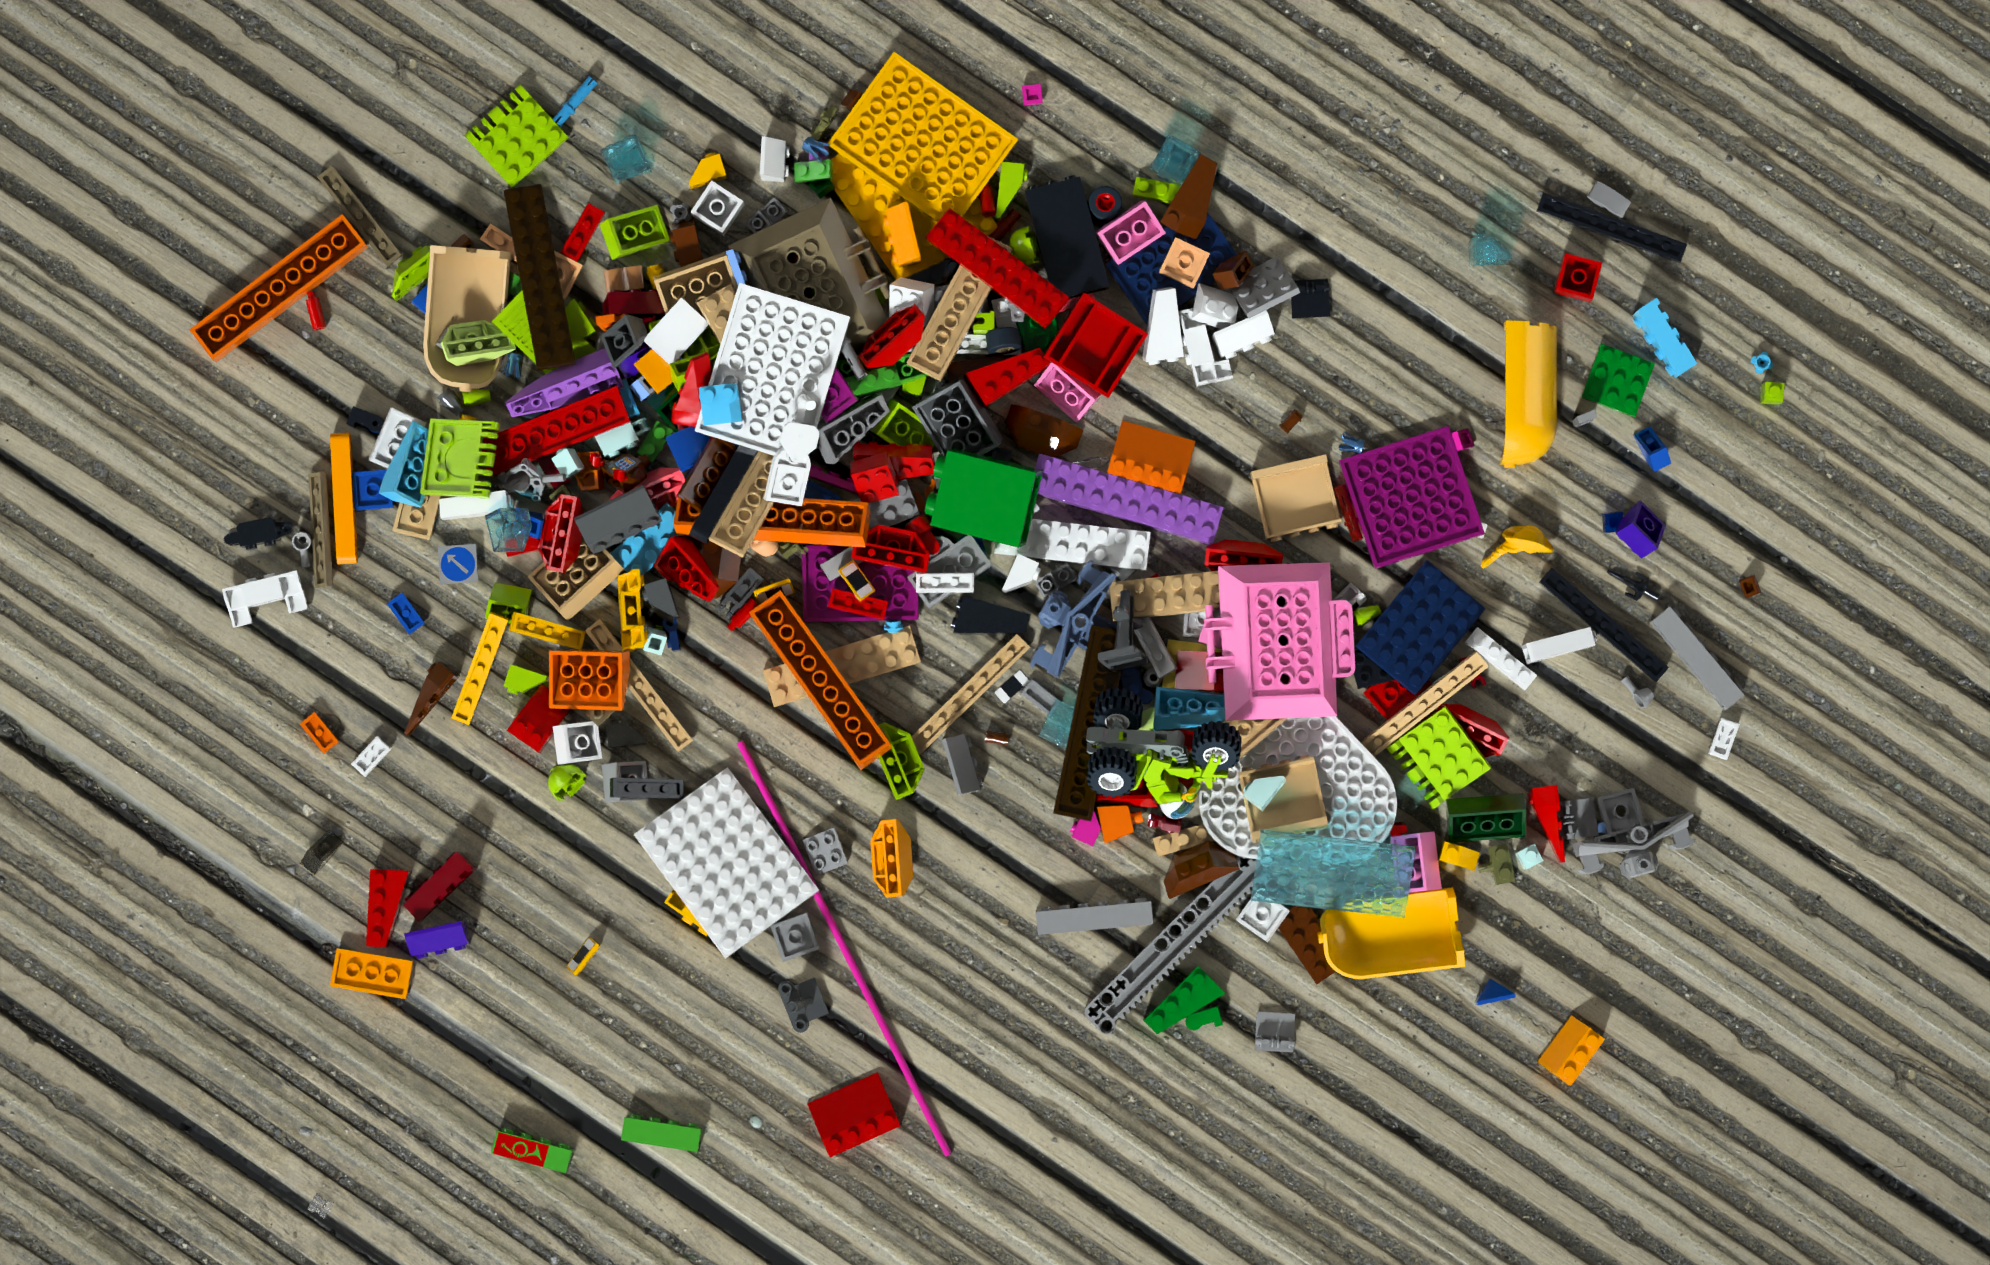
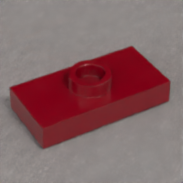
M555 453L537 459L545 475L560 474L551 459L556 456ZM566 478V481L550 483L556 491L563 484L567 485L572 481L570 478Z

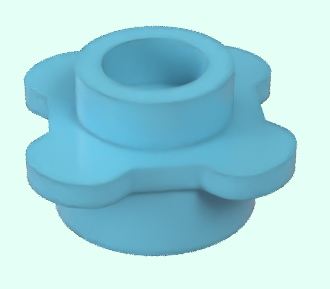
M1761 352L1759 356L1751 358V363L1754 364L1755 371L1758 374H1762L1764 370L1773 367L1767 352Z
M886 620V624H884V630H888L889 633H897L903 629L901 620Z

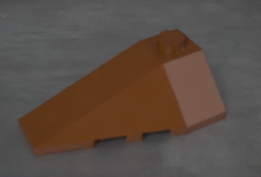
M441 662L433 663L427 670L429 674L426 676L404 732L407 736L413 733L459 678Z

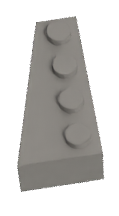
M882 394L870 395L850 406L831 421H824L818 424L819 439L817 446L826 463L835 464L844 453H847L858 440L865 436V433L870 428H873L890 412Z

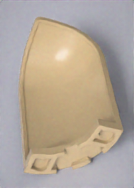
M431 245L423 341L424 360L430 373L440 383L452 387H460L459 391L471 392V388L479 389L488 386L493 381L501 366L502 356L491 361L473 363L468 366H456L446 360L443 349L437 346L436 343L444 329L450 325L480 320L492 323V319H495L507 306L511 252L477 249V252H475L476 249Z

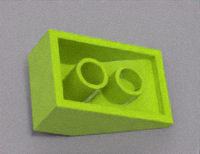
M658 205L612 217L599 224L612 260L670 241Z
M892 398L887 404L890 412L870 429L886 442L896 443L898 446H906L907 444L934 446V442L917 415Z

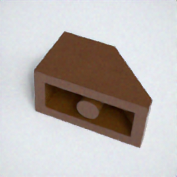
M1247 250L1220 263L1213 272L1214 281L1220 290L1239 287L1254 266Z

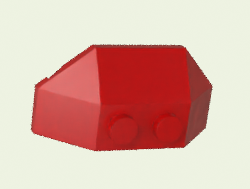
M913 304L911 307L896 311L876 332L869 336L863 351L859 354V358L867 368L894 365L921 340L925 316L917 305Z
M560 494L558 499L545 510L538 549L547 570L565 573L579 555L582 534L574 520L575 517L584 513L579 497Z
M876 525L868 530L866 547H853L851 558L909 571L927 573L930 553L916 532Z
M1225 539L1206 547L1204 565L1211 571H1218V566L1282 564L1283 554L1264 543Z
M1441 704L1438 706L1436 712L1446 705L1484 757L1502 754L1510 737L1496 721L1462 704Z

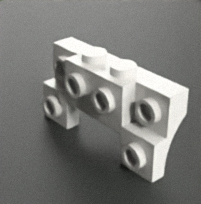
M1193 308L1178 311L1183 334L1181 335L1182 346H1186L1187 354H1184L1187 365L1191 366L1196 387L1233 379L1229 359L1214 362L1206 326L1210 325L1192 320Z
M297 570L276 576L275 573L264 575V579L260 580L256 578L247 579L244 584L222 589L234 628L253 623L249 610L252 607L285 599L290 614L309 609Z

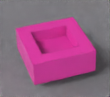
M1041 84L1022 86L1024 106L1043 104Z
M1469 428L1451 433L1457 451L1474 447Z

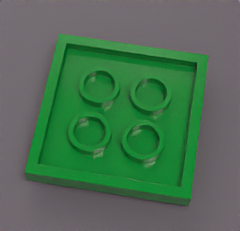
M1600 344L1581 398L1635 418L1655 363Z

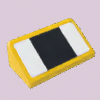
M854 560L838 570L860 602L875 592V589Z
M789 578L753 591L759 605L780 590L785 597L795 593Z
M588 937L568 963L567 968L574 975H579L599 949L600 944L591 937Z

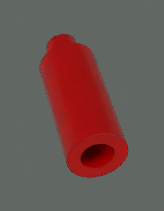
M987 183L979 196L982 216L989 218L996 214L993 189Z
M314 291L308 292L306 305L313 331L326 328L320 299L315 296Z
M750 598L730 618L731 622L726 627L731 632L736 627L740 628L751 617L749 612L756 608L758 604Z

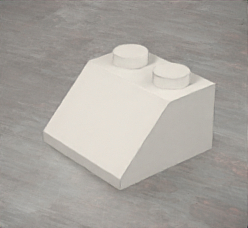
M762 136L760 177L762 181L785 182V177L789 175V165H785L786 158L790 156V147L786 146V141Z
M1199 283L1191 319L1219 329L1235 324L1238 304L1231 293Z
M1018 554L1002 588V592L1008 593L1031 584L1032 580L1036 581L1041 571L1038 568L1039 563Z

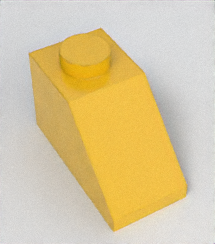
M715 152L705 155L704 159H701L689 181L691 189L708 185L711 180L718 182L727 179L720 154L716 155Z
M1444 841L1442 842L1438 861L1475 871L1480 852Z

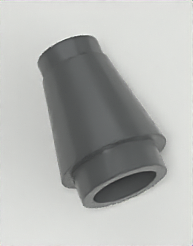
M449 387L437 397L440 400L439 403L456 416L465 409L454 390L451 391Z

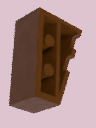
M694 219L672 224V232L669 233L671 244H675L677 251H673L676 263L680 262L681 267L703 260Z

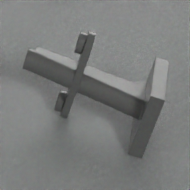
M1130 590L1120 592V604L1113 611V617L1117 621L1114 650L1098 653V661L1112 672L1148 664V657L1133 645V630L1142 628L1143 622L1138 617L1133 618L1134 596Z
M815 978L795 986L790 981H783L779 984V994L793 1029L796 1032H805L809 1028V1021L829 1014Z

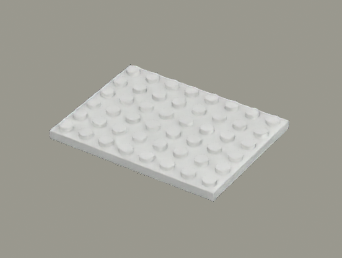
M739 283L708 386L738 383L742 422L704 426L701 410L695 431L775 455L779 449L783 448L780 443L782 429L785 424L793 422L798 397L801 394L807 395L816 402V407L813 410L806 409L803 424L813 425L817 428L851 317Z
M728 767L634 834L725 959L819 891Z

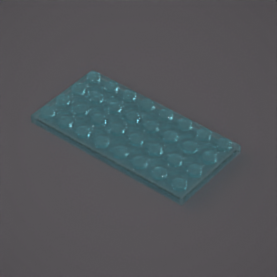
M1260 830L1251 901L1405 918L1415 857V846Z

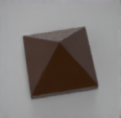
M1755 575L1739 580L1745 598L1761 593Z

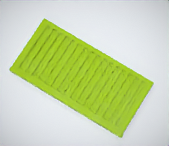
M521 291L495 319H492V323L536 364L523 291ZM568 324L575 360L596 352ZM559 367L550 368V369H544V370H542V371H543L544 373L548 374L549 372H551V371H553V370H555V369H557V368H559Z

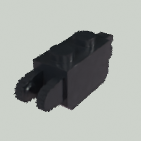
M270 517L243 522L237 526V532L224 536L223 541L230 546L240 545V547L246 548V550L257 549V545L264 544L265 547L276 545V541H281L280 538L293 534L291 522H276Z

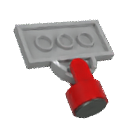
M925 513L914 517L904 526V530L917 533L930 553L927 573H974L975 578L992 566L972 536L967 535L955 544L943 536L934 537L932 532L936 527L930 525L931 518ZM915 571L914 573H912L911 575H909V576L907 577V578L909 579V581L911 582V584L913 585V587L915 588V590H916V573H922V572H916V571ZM952 593L918 594L930 609Z

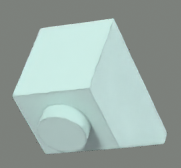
M1284 776L1259 778L1253 782H1248L1243 789L1244 798L1263 812L1286 783V778Z

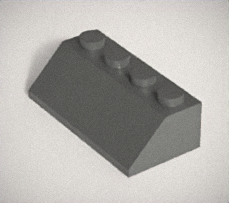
M644 485L574 518L587 546L593 554L602 552L606 548L662 522L657 506Z

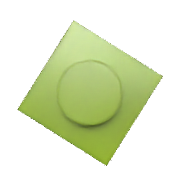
M1764 382L1761 384L1760 403L1775 405L1783 403L1784 383Z

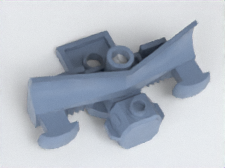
M1090 560L1080 570L1077 581L1079 585L1084 580L1092 586L1073 609L1070 607L1068 595L1056 591L1048 596L1038 614L1040 624L1048 629L1061 625L1062 632L1053 655L1044 650L1046 644L1040 645L1035 650L1030 661L1032 669L1035 664H1038L1047 669V673L1060 678L1061 672L1070 660L1076 647L1078 646L1086 651L1091 625L1113 630L1117 629L1116 623L1096 613L1112 582L1117 577L1116 575L1095 569L1091 566L1093 560Z

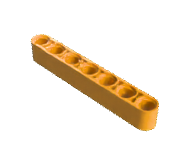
M350 432L331 433L330 447L336 559L338 565L358 563L352 480V438Z

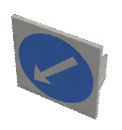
M476 544L438 546L440 585L478 582Z

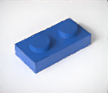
M404 593L399 594L387 603L409 635L425 625V622Z

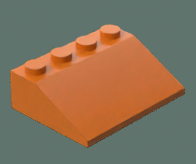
M1122 420L1107 473L1181 495L1196 441Z
M550 650L549 708L623 711L630 672V651Z

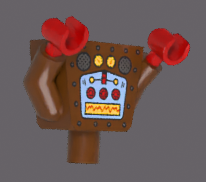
M591 453L589 462L594 467H601L607 483L624 494L646 479L647 474L644 467L650 464V460L645 454L635 458L628 453L615 460L604 458L601 460L600 454Z

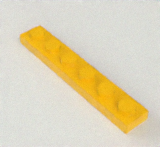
M490 612L451 719L470 725L509 618Z

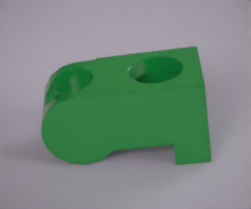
M1217 1006L1192 1013L1185 1020L1187 1028L1193 1031L1200 1029L1202 1025L1214 1022L1215 1027L1223 1025Z

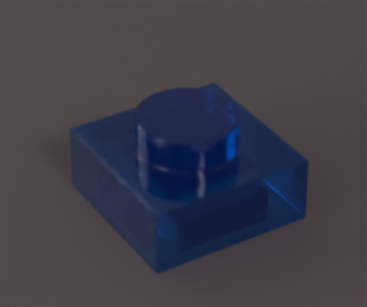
M1622 511L1602 513L1604 533L1616 532L1619 522L1623 518Z

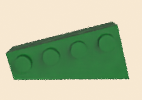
M1197 966L1143 1021L1156 1034H1159L1226 993Z

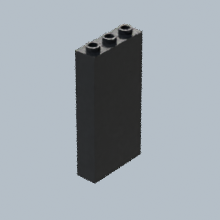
M1075 175L1065 177L1064 181L1057 182V180L1047 182L1045 186L1033 185L1028 187V190L1025 191V198L1048 282L1066 294L1069 299L1079 297L1083 293L1091 294L1109 289L1108 278L1080 176L1075 177Z

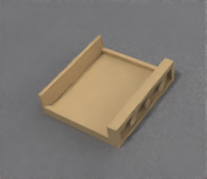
M1326 454L1251 471V479L1266 540L1271 539V542L1282 540V536L1289 535L1290 538L1301 536L1300 532L1308 531V534L1319 532L1321 527L1333 529L1342 522L1332 487Z
M1305 755L1299 757V760L1296 761L1286 759L1280 761V764L1277 765L1267 763L1261 765V768L1253 769V767H1248L1238 773L1242 794H1244L1243 789L1247 783L1253 782L1255 779L1284 776L1286 778V783L1263 812L1244 798L1253 843L1329 827L1314 757Z

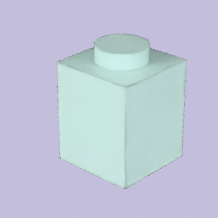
M562 448L556 452V456L551 458L559 473L565 474L566 478H571L585 469L575 449Z
M646 626L645 631L648 633V642H645L643 650L662 655L667 640L665 631Z
M1531 844L1515 853L1524 870L1543 861L1535 844Z

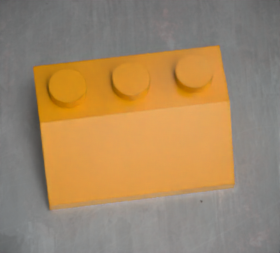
M908 201L886 209V215L883 216L885 227L889 226L891 232L887 236L889 244L894 245L895 252H892L894 264L898 263V267L901 268L921 263Z
M1571 1015L1537 1062L1571 1086L1605 1038Z

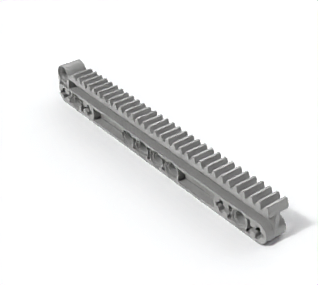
M1294 846L1291 847L1289 850L1294 851ZM1288 850L1269 858L1255 859L1254 861L1250 858L1247 861L1248 867H1240L1239 864L1241 862L1239 859H1245V857L1237 856L1239 870L1213 880L1085 1007V1016L1100 1032L1111 1034L1115 1030V1021L1119 1017L1125 1019L1123 1013L1130 1014L1129 1007L1136 1008L1134 1002L1141 1003L1140 996L1147 997L1145 991L1152 992L1151 985L1157 987L1156 980L1163 981L1162 974L1168 976L1167 969L1174 970L1173 963L1179 965L1178 958L1185 959L1184 952L1190 954L1189 947L1195 949V941L1201 943L1200 936L1207 937L1205 931L1212 932L1211 926L1217 927V920H1224L1223 914L1229 916L1228 909L1234 911L1233 904L1240 905L1239 898L1245 900L1244 893L1251 894L1250 887L1256 889L1255 882L1262 883L1260 877L1267 878L1266 871L1272 873L1273 869L1271 866L1278 867L1277 860L1283 862L1282 855H1290ZM1202 897L1208 901V906L1205 909L1199 908L1197 904L1198 900ZM1185 912H1193L1194 920L1192 922L1184 920ZM1178 925L1181 928L1178 936H1173L1170 933L1171 926ZM1160 938H1164L1167 941L1166 948L1162 950L1156 945L1157 940ZM1117 980H1124L1125 988H1119L1116 991L1119 995L1116 997L1114 992L1108 988L1112 986L1114 989L1117 986ZM1104 993L1112 995V1001L1108 1004L1103 1003L1101 1000ZM1098 999L1099 1003L1102 1006H1104L1105 1009L1102 1011L1100 1007L1096 1011L1098 1015L1096 1017L1094 1015L1090 1017L1088 1015L1090 1013L1088 1009L1090 1007L1095 1008L1098 1005L1095 1003V1001ZM1104 1020L1111 1021V1030L1104 1031L1101 1028Z

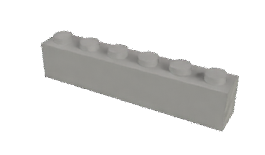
M1670 606L1650 621V624L1723 710H1727L1744 696L1742 686L1737 681L1733 682L1731 680L1730 672L1724 666L1721 668L1717 663L1719 660L1715 654L1709 653L1705 649L1706 644L1700 637L1696 638L1692 633L1694 631L1687 622L1683 623L1680 619L1681 614L1677 609H1672Z
M1147 898L1135 899V903H1128V900H1117L1115 905H1109L1108 901L1097 902V906L1089 907V903L1078 904V908L1071 909L1070 905L1058 906L1059 910H1051V907H1040L1039 911L1036 912L1038 935L1153 924L1151 901L1147 902Z

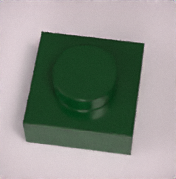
M830 180L813 181L808 184L810 190L819 199L835 188Z

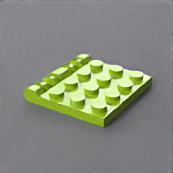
M521 84L515 90L524 101L521 102L513 92L509 93L510 98L518 104L514 110L506 101L502 100L500 102L509 112L507 116L497 105L487 113L496 123L495 127L484 117L481 119L484 126L490 130L488 134L484 135L481 129L474 125L472 129L482 139L479 141L470 130L464 135L511 188H515L569 138Z
M430 419L420 493L422 495L489 499L490 490L478 489L477 487L491 488V483L488 481H478L479 475L493 476V471L483 470L480 467L494 468L495 454L482 452V449L493 451L496 450V445L484 444L483 440L484 438L497 439V433L485 432V430L497 432L499 431L500 423L494 421Z
M1446 705L1387 747L1388 751L1393 754L1404 746L1401 751L1393 756L1395 760L1400 759L1407 752L1410 754L1411 758L1400 766L1402 769L1416 762V765L1406 772V775L1413 784L1423 777H1427L1426 780L1416 787L1419 791L1423 790L1430 783L1434 786V789L1427 792L1424 796L1425 800H1428L1437 792L1439 793V795L1428 802L1432 809L1491 769V765Z

